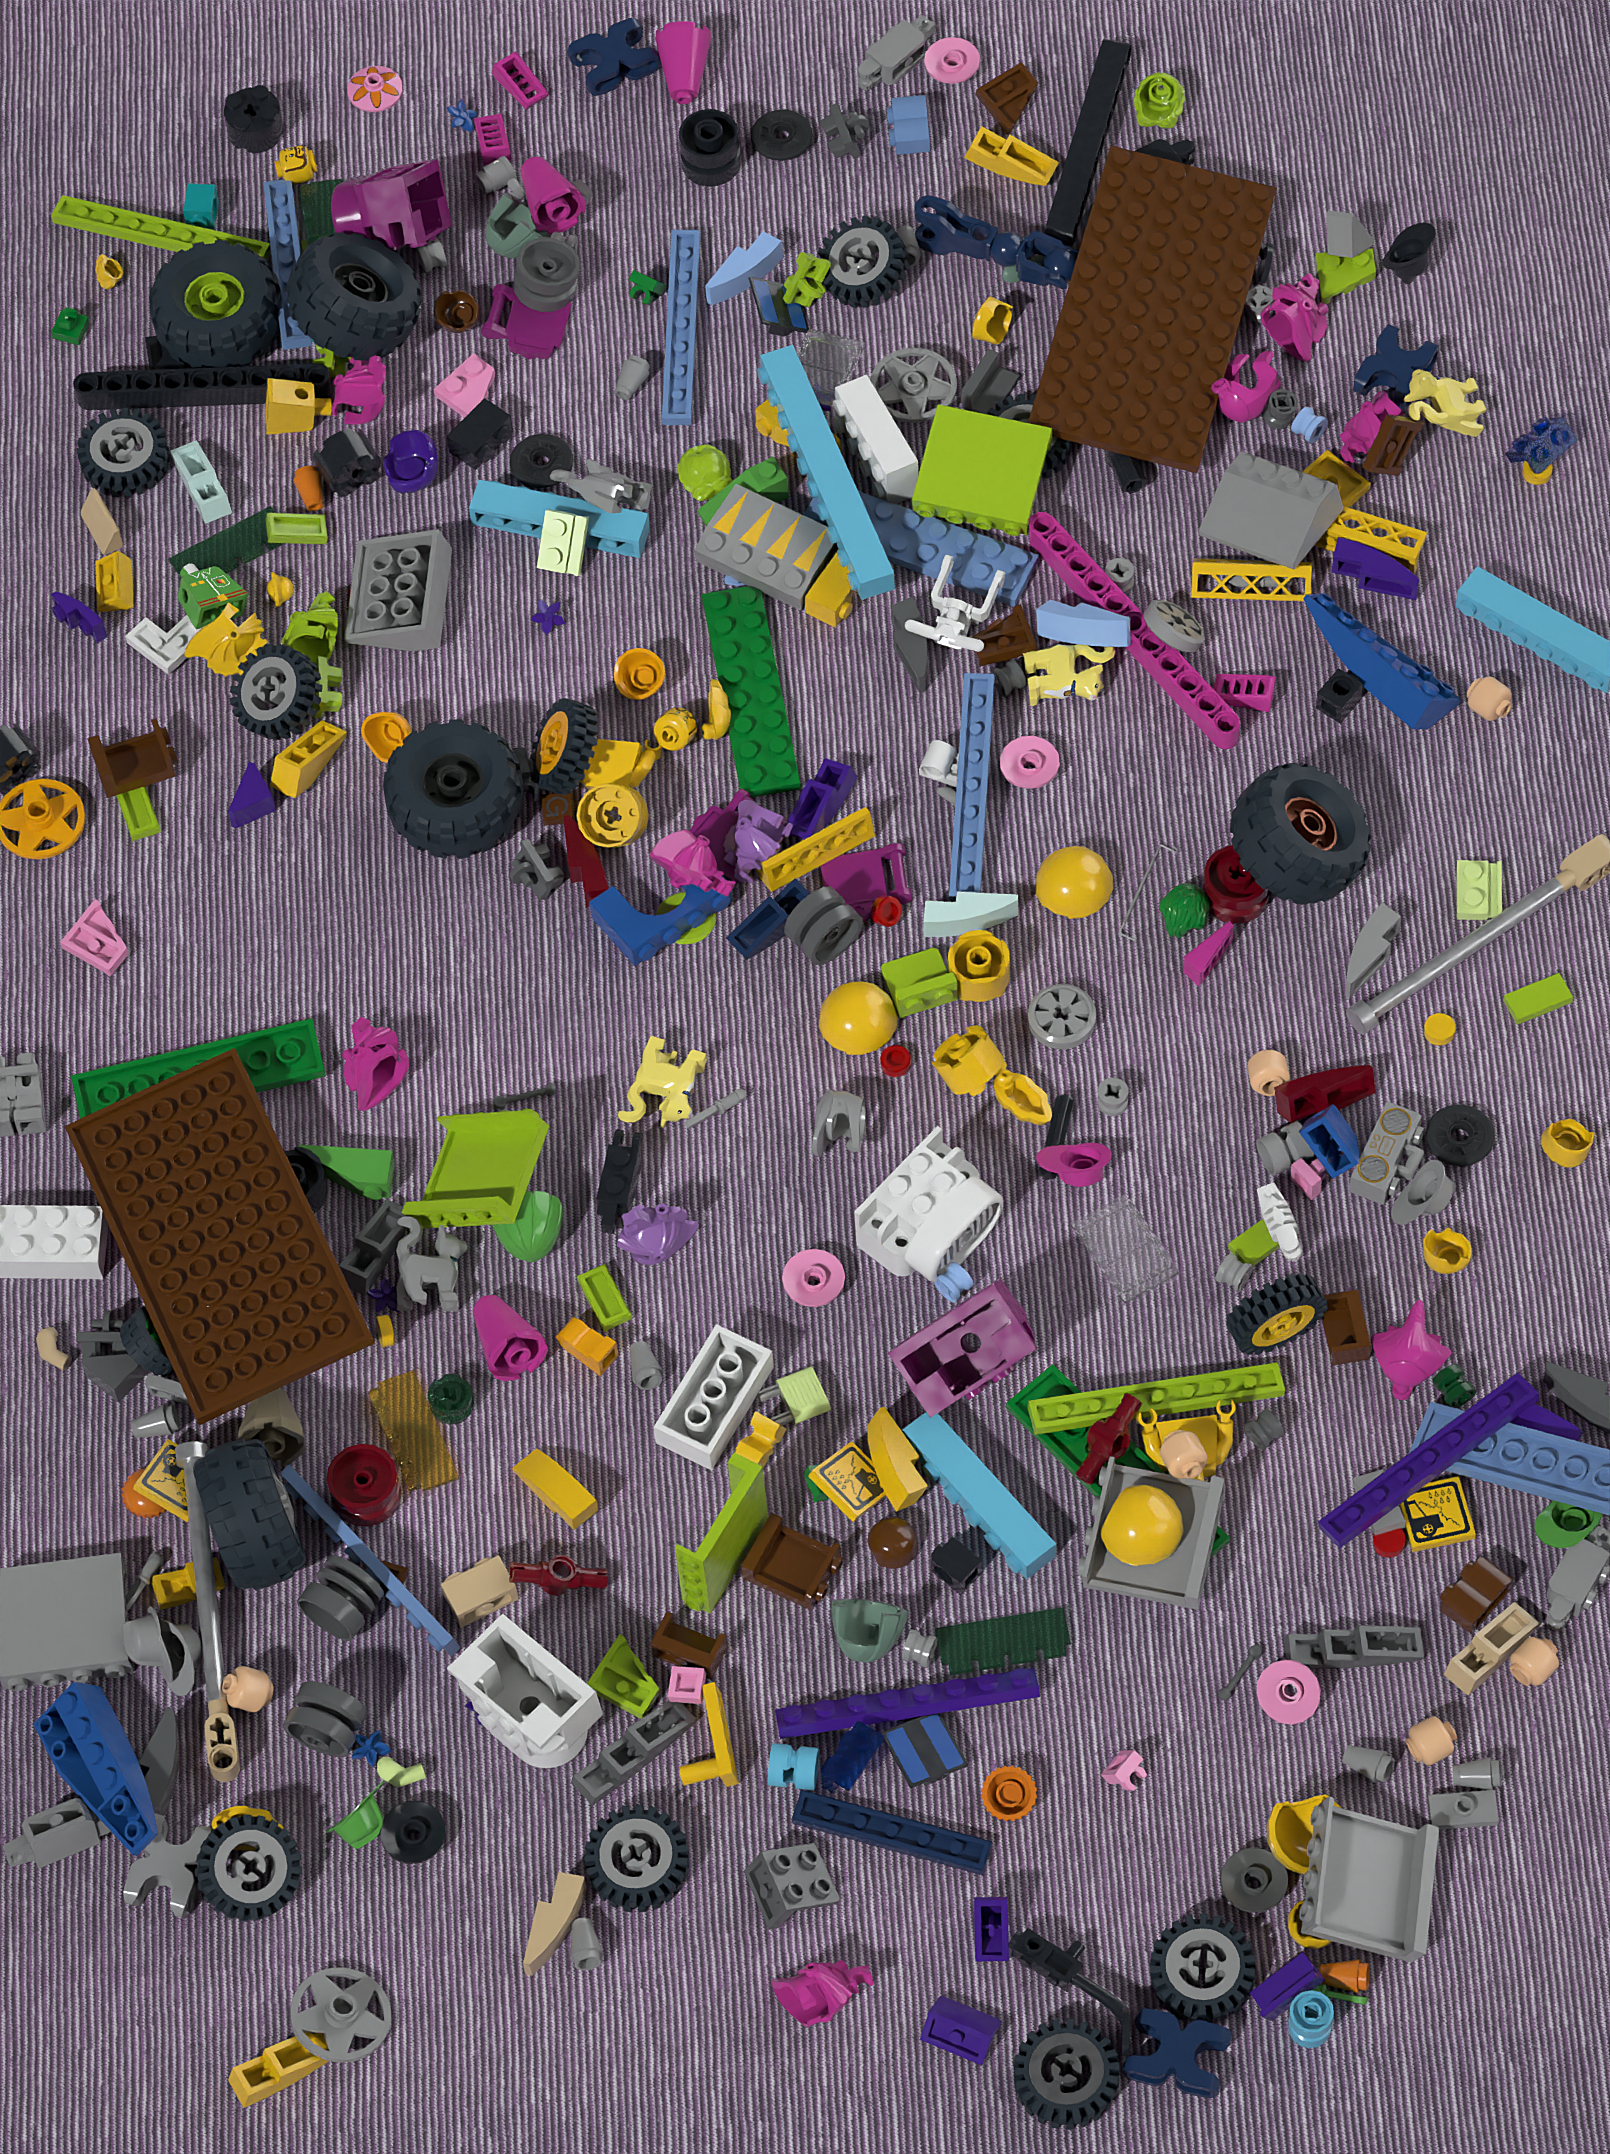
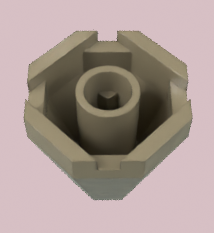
M279 1388L250 1402L238 1431V1439L245 1438L246 1441L259 1439L263 1441L271 1460H281L280 1466L291 1464L306 1452L302 1424L285 1390Z

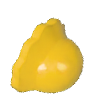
M104 254L99 255L95 268L97 281L101 287L109 290L122 279L123 270L116 260L108 258Z
M273 571L270 572L271 580L267 585V593L269 598L275 602L276 607H280L282 603L292 597L294 586L290 579L278 576Z

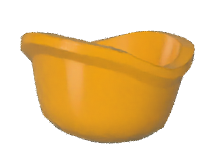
M634 648L626 651L618 658L614 667V681L617 689L624 697L631 700H642L655 694L665 679V667L662 660L655 653L644 648Z
M377 712L371 714L363 721L361 727L362 737L368 747L380 761L388 763L393 751L398 746H403L402 741L405 737L412 733L408 721L396 712Z

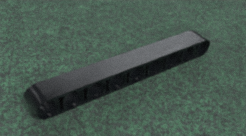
M1108 39L1102 40L1044 234L1060 240L1063 245L1073 247L1129 65L1132 44Z
M322 364L85 372L77 375L73 381L77 403L84 410L266 404L268 378L314 384L315 398H330L333 392L329 370Z

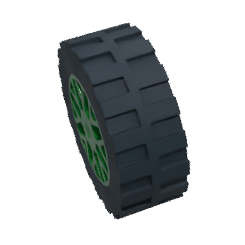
M142 1306L140 1309L138 1308L120 1328V1338L122 1339L123 1347L126 1348L129 1356L146 1371H150L157 1376H170L175 1371L145 1306Z

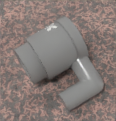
M505 156L499 157L496 161L481 168V171L475 174L476 182L484 194H488L491 191L496 192L508 185L512 191L509 193L510 195L512 194L520 200L525 197V191L518 182L511 163Z

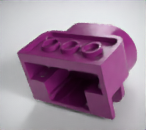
M438 159L382 169L374 174L353 177L338 184L332 193L331 214L336 233L344 232L347 235H351V233L361 234L365 238L375 239L383 243L391 251L399 250L401 246L410 244V248L427 245V242L436 239L435 235L452 226Z
M999 1278L902 1341L888 1352V1355L931 1418L963 1396L970 1400L981 1393L988 1386L986 1381L989 1379L996 1383L1015 1369L1013 1364L1036 1350L1037 1347L1035 1345V1335L1029 1326L1023 1307L1014 1299L1003 1280ZM968 1333H974L980 1338V1347H972L968 1344Z

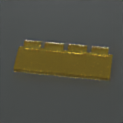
M414 1370L378 1382V1387L370 1390L368 1394L376 1413H382L378 1416L387 1439L392 1440L389 1444L398 1466L403 1467L401 1473L408 1490L414 1491L421 1488L425 1492L459 1480L458 1473Z

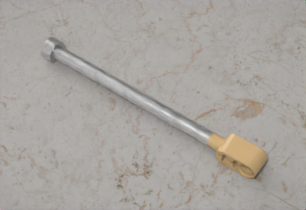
M1604 834L1596 836L1563 860L1560 865L1561 873L1369 1002L1365 1003L1359 1000L1347 1008L1346 1014L1351 1025L1360 1034H1366L1378 1025L1377 1018L1574 885L1580 891H1584L1609 875L1610 840Z
M192 1441L176 1446L175 1454L177 1466L184 1468L209 1717L204 1726L207 1758L212 1776L220 1782H230L240 1772L238 1741L234 1722L229 1716L226 1693L222 1691L225 1673L209 1522L193 1474L194 1463L203 1458L208 1449L206 1443ZM219 1728L225 1729L223 1731L225 1744L219 1743L217 1736ZM222 1758L232 1760L231 1765L227 1768H218L216 1763Z

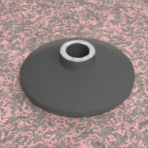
M1261 1848L1242 1849L1234 1853L1223 1866L1221 1872L1222 1891L1228 1901L1240 1910L1252 1913L1270 1910L1283 1899L1287 1891L1288 1875L1286 1868L1268 1850ZM1256 1880L1260 1883V1886L1252 1889L1248 1886V1882Z

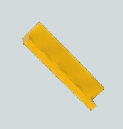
M1343 506L1342 512L1314 545L1334 552L1338 537L1355 541L1386 554L1415 574L1419 554L1427 538V532ZM1352 519L1358 521L1361 526L1352 529L1346 527L1343 522ZM1381 528L1386 530L1389 535L1377 537L1373 535L1371 530ZM1410 537L1416 539L1417 542L1413 548L1403 545L1399 539Z
M1193 558L1191 598L1304 601L1305 595L1311 594L1312 562H1300L1293 570L1265 560ZM1198 574L1212 575L1218 584L1211 591H1198ZM1217 575L1227 576L1223 580H1221ZM1233 575L1241 576L1248 583L1240 592H1232L1225 584ZM1247 576L1257 577L1251 581ZM1263 576L1271 577L1278 584L1270 593H1262L1254 585ZM1277 577L1286 578L1281 582ZM1292 577L1305 578V594H1292L1284 585ZM1222 586L1227 592L1217 590ZM1252 587L1256 593L1246 591ZM1282 588L1286 594L1276 592Z
M864 807L805 840L781 851L768 860L763 861L760 870L755 868L756 874L767 888L773 892L788 884L794 878L797 879L875 837L870 811Z

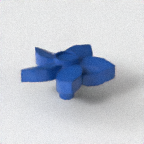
M463 99L458 102L457 108L453 106L446 108L455 117L451 122L453 128L461 126L465 131H473L472 119L477 113L473 110L466 111Z
M378 1730L373 1732L369 1739L364 1735H356V1740L360 1747L354 1751L351 1757L352 1759H361L366 1756L368 1764L374 1768L377 1763V1755L385 1756L391 1752V1749L382 1742L381 1731Z

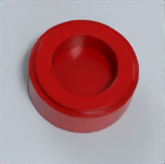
M879 896L871 907L873 921L881 926H894L902 915L900 901L892 896Z
M892 1045L885 1048L880 1056L882 1071L890 1077H901L907 1074L911 1068L910 1052L900 1045Z
M1398 1528L1378 1535L1373 1533V1548L1382 1557L1392 1558L1398 1556L1405 1547V1534L1403 1530Z

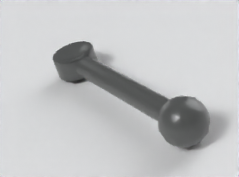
M548 1083L545 1088L506 1098L496 1096L493 1103L495 1108L503 1109L508 1103L546 1093L553 1095L556 1093L557 1087L553 1083Z
M1253 1645L1249 1648L1247 1659L1228 1685L1219 1690L1218 1695L1221 1700L1225 1701L1231 1697V1690L1254 1659L1261 1657L1262 1649L1260 1646Z

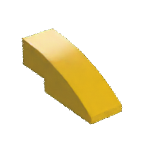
M983 126L979 129L964 156L965 159L997 174L1042 186H1047L1059 163L1010 134L1007 139H1004Z
M883 1406L878 1409L867 1425L868 1444L877 1477L886 1496L897 1512L916 1504L928 1486L914 1467V1464L919 1459V1455Z
M536 1448L512 1468L554 1514L557 1512L573 1530L598 1511L597 1500L571 1474Z
M304 2032L314 2044L328 2051L324 2033ZM294 2036L265 2048L262 2056L233 2067L228 2081L243 2108L292 2085L329 2061L310 2053Z

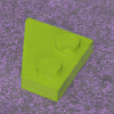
M1373 248L1366 249L1353 258L1329 255L1328 252L1315 253L1321 303L1328 304L1333 296L1341 292L1347 294L1355 290L1358 285H1364L1376 279Z
M621 1634L618 1635L587 1682V1685L595 1690L598 1696L640 1719L646 1716L660 1694L658 1686L652 1677L647 1674L643 1664L628 1646L627 1640Z

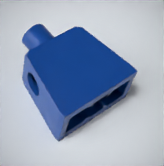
M1332 1104L1307 1119L1299 1130L1303 1139L1332 1179L1359 1164L1357 1135L1335 1105Z

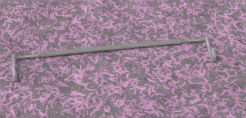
M1161 844L1159 845V847H1158V849H1157V851H1156V854H1155V856L1153 857V859H1152V861H1151V863H1150V865H1149V867H1148V869H1147V871H1146V874H1145V876H1144V878H1143V880H1142V882H1141V884H1140V886H1139V888H1138V891H1137V893H1136V895H1135V897H1134V899H1133V901H1132V903H1131V906H1130V908H1129V910H1128V912H1127V914H1126V916H1125V918H1124V920H1123V924H1122V926H1121V928H1120V930H1119V932H1118V935H1122V936H1124V937H1126V938H1129V939H1131V940H1133V941H1136V940H1137V938H1136L1135 936H1132V938H1131V937H1129V936H1126V935L1122 934V933H1121L1122 928H1123L1124 924L1126 923V921H1127V919H1128V917H1129V915H1130V913H1131V911H1132V908H1133V906H1134V904H1135V902H1136V900H1137V898H1138V896H1139V894H1140V891H1141V889H1142V887H1143V885H1144V883H1145V881H1146V879H1147V876H1148V874H1149V872H1150V870H1151V868H1152V866H1153V864H1154V861H1155V859H1156V856H1157V854H1158V852H1159L1160 847L1162 846V847H1164V848H1166V849H1168V850H1170V851H1172V852H1174V853H1177V852H1178V849L1175 848V847H1173V849H1175L1176 851H1174V850H1172V849H1170V848H1168V847H1166V846H1164V845H1161Z

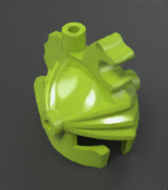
M328 591L319 593L313 600L308 612L295 611L289 618L291 622L282 638V644L307 655L311 659L310 661L316 665L318 656L327 657L328 660L335 648V637L338 629L337 612L329 605L335 601V598Z

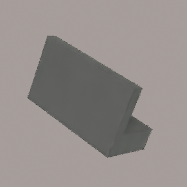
M988 349L961 390V408L987 414L991 407L995 409V404L1001 400L1004 404L1006 397L1009 396L1020 379V375L999 367V353Z

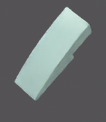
M197 440L171 450L170 453L179 474L205 524L231 514L232 510L227 495Z
M957 892L956 902L925 901L924 937L957 936L969 931L985 930L1001 924L1018 915V895Z

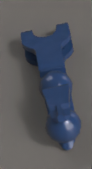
M925 195L915 203V218L921 223L915 232L919 248L937 255L956 252L976 259H986L989 262L993 259L995 263L1002 267L1016 265L1020 281L1044 287L1053 285L1060 289H1067V283L1071 280L1079 249L1064 246L1060 240L1039 231L1031 232L1029 236H1025L1024 240L1013 231L999 233V227L995 226L993 228L985 221L965 215L950 201L938 197ZM933 208L936 214L925 212L923 209ZM927 234H932L935 237L931 239H926L923 236ZM1034 254L1046 256L1043 266L1029 260L1032 259Z

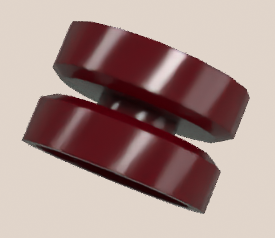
M1229 845L1215 851L1207 860L1203 876V890L1209 900V912L1223 922L1230 921L1232 924L1248 923L1258 918L1265 911L1270 899V890L1267 888L1263 889L1255 882L1256 879L1249 871L1246 872L1241 865V859L1238 853L1234 851L1233 845Z
M357 1444L346 1447L330 1463L326 1480L334 1509L343 1520L355 1526L369 1527L384 1522L394 1514L400 1504L402 1490L394 1460L385 1450L375 1445Z

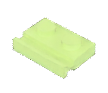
M552 509L545 510L537 568L579 576L581 574L589 517Z
M1457 860V919L1487 920L1488 918H1494L1502 912V861H1497L1496 864L1488 863V861Z

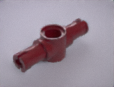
M1125 1393L1112 1416H1108L1105 1421L1098 1420L1090 1427L1087 1435L1088 1450L1090 1452L1074 1474L1078 1479L1092 1486L1105 1462L1109 1461L1110 1456L1117 1459L1126 1453L1130 1444V1435L1128 1433L1130 1429L1128 1425L1142 1406V1402L1137 1398Z
M556 1555L550 1562L540 1561L538 1564L511 1562L509 1566L510 1583L537 1584L538 1587H542L549 1595L559 1596L564 1594L567 1589L577 1590L578 1587L606 1589L608 1576L605 1575H607L608 1571L607 1568L580 1567L579 1564H575L568 1556ZM554 1573L561 1575L562 1578L556 1576Z

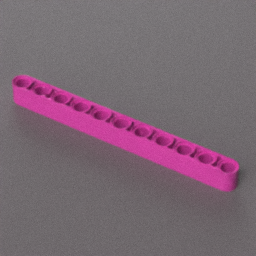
M1046 512L1033 514L1029 519V543L1083 603L1129 617L1130 629L1134 628L1137 630H1130L1131 645L1125 648L1217 747L1221 749L1235 747L1238 744L1240 719L1238 715L1176 649L1165 644L1149 629L1145 622L1144 614L1052 515Z

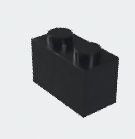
M484 398L447 435L449 453L477 470L482 463H486L491 459L494 451L501 444H505L511 438L513 433L511 415Z

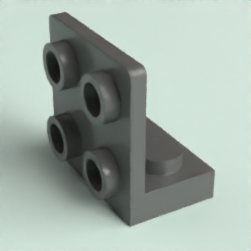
M814 1843L761 1851L744 1870V1874L769 1930L780 1928L795 1911L836 1905L840 1901L820 1852Z

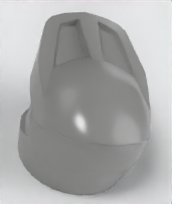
M831 1089L823 1094L818 1102L815 1113V1129L812 1139L813 1155L820 1157L825 1147L831 1141L844 1136L850 1138L846 1143L848 1150L852 1152L861 1150L866 1121L864 1098L846 1091Z

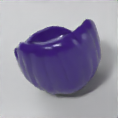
M413 429L403 431L393 436L390 440V451L384 457V469L389 485L396 492L402 494L415 493L429 486L435 478L438 469L437 450L433 440L426 433Z

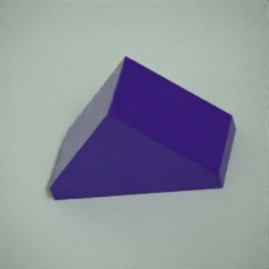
M252 762L248 763L228 810L231 826L234 828L244 826L276 811L273 796L255 763Z
M974 1897L975 1962L1009 1961L1008 1897Z

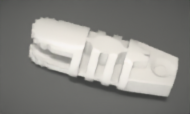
M1275 1183L1262 1186L1257 1189L1262 1210L1261 1214L1270 1236L1274 1242L1279 1243L1286 1259L1292 1262L1297 1261L1302 1253L1296 1235L1299 1232V1228L1288 1202L1284 1199Z

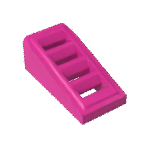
M516 51L493 64L492 75L525 109L548 97L549 93ZM512 69H514V70L516 71V72H514V73L511 74V75H508V73H507V72L511 71ZM519 76H521V77L523 78V79H521L520 81H518V82H516V83L513 81L514 79L518 78ZM526 83H528V84L530 85L529 87L525 88V89L522 90V91L519 89L521 86L525 85ZM533 90L537 92L536 95L529 99L525 96Z
M502 114L474 118L483 165L486 166L501 156H505L509 161H512ZM493 130H499V131H496V132H490V133H485V134H483V132H488V131H493ZM502 144V145L493 146V147H486V146H492V145Z
M1217 674L1213 689L1230 706L1270 712L1276 686V677L1269 675ZM1223 684L1229 685L1227 694L1221 693ZM1235 686L1240 687L1239 694H1233ZM1246 689H1252L1251 694H1245ZM1258 690L1264 691L1263 694H1257Z
M1230 921L1184 956L1183 972L1197 986L1204 982L1232 942L1234 925Z

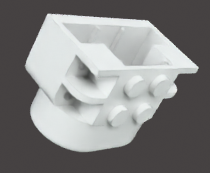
M937 1126L855 1210L856 1243L860 1249L897 1276H908L917 1271L929 1281L936 1282L938 1275H943L947 1272L949 1264L955 1262L960 1265L987 1237L1002 1212L1003 1198L997 1191L979 1179L978 1170L964 1159V1151L959 1147L951 1149L943 1143L942 1128Z
M504 1614L496 1619L447 1667L448 1672L458 1679L461 1691L471 1699L474 1710L480 1714L477 1718L482 1725L521 1760L535 1767L554 1768L571 1761L583 1748L587 1739L588 1729L603 1715L596 1691Z

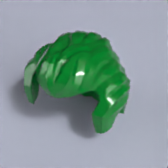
M1183 883L1175 886L1159 903V911L1163 914L1165 928L1170 937L1176 936L1181 938L1188 930H1202L1207 922V914L1210 909L1208 897L1201 887L1192 883Z

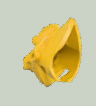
M228 602L222 613L213 622L203 626L190 639L185 648L184 656L187 658H205L207 660V667L212 669L215 674L219 673L226 677L238 672L241 676L244 671L238 668L240 663L247 661L246 656L249 653L257 656L255 649L263 647L267 643L266 639H261L260 637L261 632H264V628L261 627L262 622L256 619V613L254 612L237 627L230 618L239 609Z

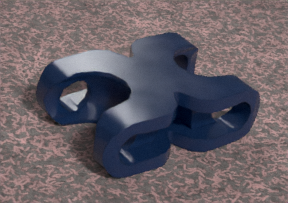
M628 18L611 25L608 29L607 38L598 33H591L573 41L567 49V56L573 65L577 67L590 64L597 66L588 72L586 76L585 86L593 96H599L617 89L621 84V76H625L630 80H639L653 74L661 66L660 56L655 48H631L640 42L643 37V27L636 18Z
M1388 324L1377 338L1375 355L1366 357L1354 378L1353 392L1366 396L1374 387L1388 386L1395 391L1394 403L1404 413L1413 402H1404L1405 396L1410 393L1409 383L1412 380V373L1418 369L1428 372L1432 371L1438 359L1439 345L1426 341L1418 350H1403L1398 346V332L1400 328Z
M1147 2008L1139 2009L1134 2018L1136 2028L1139 2032L1155 2038L1160 2047L1157 2052L1150 2056L1132 2055L1128 2057L1122 2067L1124 2076L1130 2080L1156 2087L1164 2085L1170 2076H1174L1177 2088L1184 2094L1203 2098H1215L1218 2096L1221 2088L1219 2079L1215 2074L1200 2069L1195 2059L1198 2054L1205 2050H1226L1230 2046L1233 2037L1230 2030L1217 2024L1196 2020L1190 2022L1181 2031L1178 2019L1173 2014Z

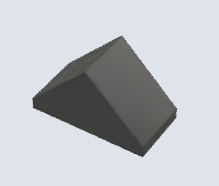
M129 1354L82 1358V1366L86 1377L118 1403L150 1372L138 1365Z

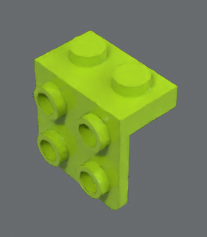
M930 948L889 961L881 966L882 976L899 1018L958 1000L955 975L953 972H947L940 952L936 948Z

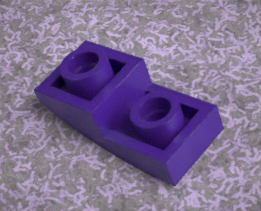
M56 591L51 594L54 603L51 609L60 623L65 621L71 630L79 626L85 636L91 635L97 643L107 638L103 621L89 607L66 594Z
M1536 1404L1531 1405L1509 1422L1578 1441L1583 1434L1582 1430L1572 1423Z

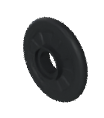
M791 110L768 112L754 123L751 130V142L755 150L762 156L776 161L791 160L800 156L808 149L813 137L812 128L808 120L801 114ZM779 131L789 133V136L785 139H777L774 135Z
M550 434L532 435L523 439L514 447L510 455V469L514 477L526 486L533 488L551 487L561 482L550 479L552 471H571L573 453L568 444L559 437ZM544 456L549 459V462L539 466L534 463V460L537 457Z
M1460 1104L1450 1105L1437 1111L1429 1120L1425 1133L1427 1145L1433 1155L1442 1162L1453 1166H1469L1480 1162L1489 1154L1495 1140L1494 1129L1488 1117L1474 1107ZM1461 1129L1468 1133L1469 1138L1465 1141H1456L1451 1136V1133Z

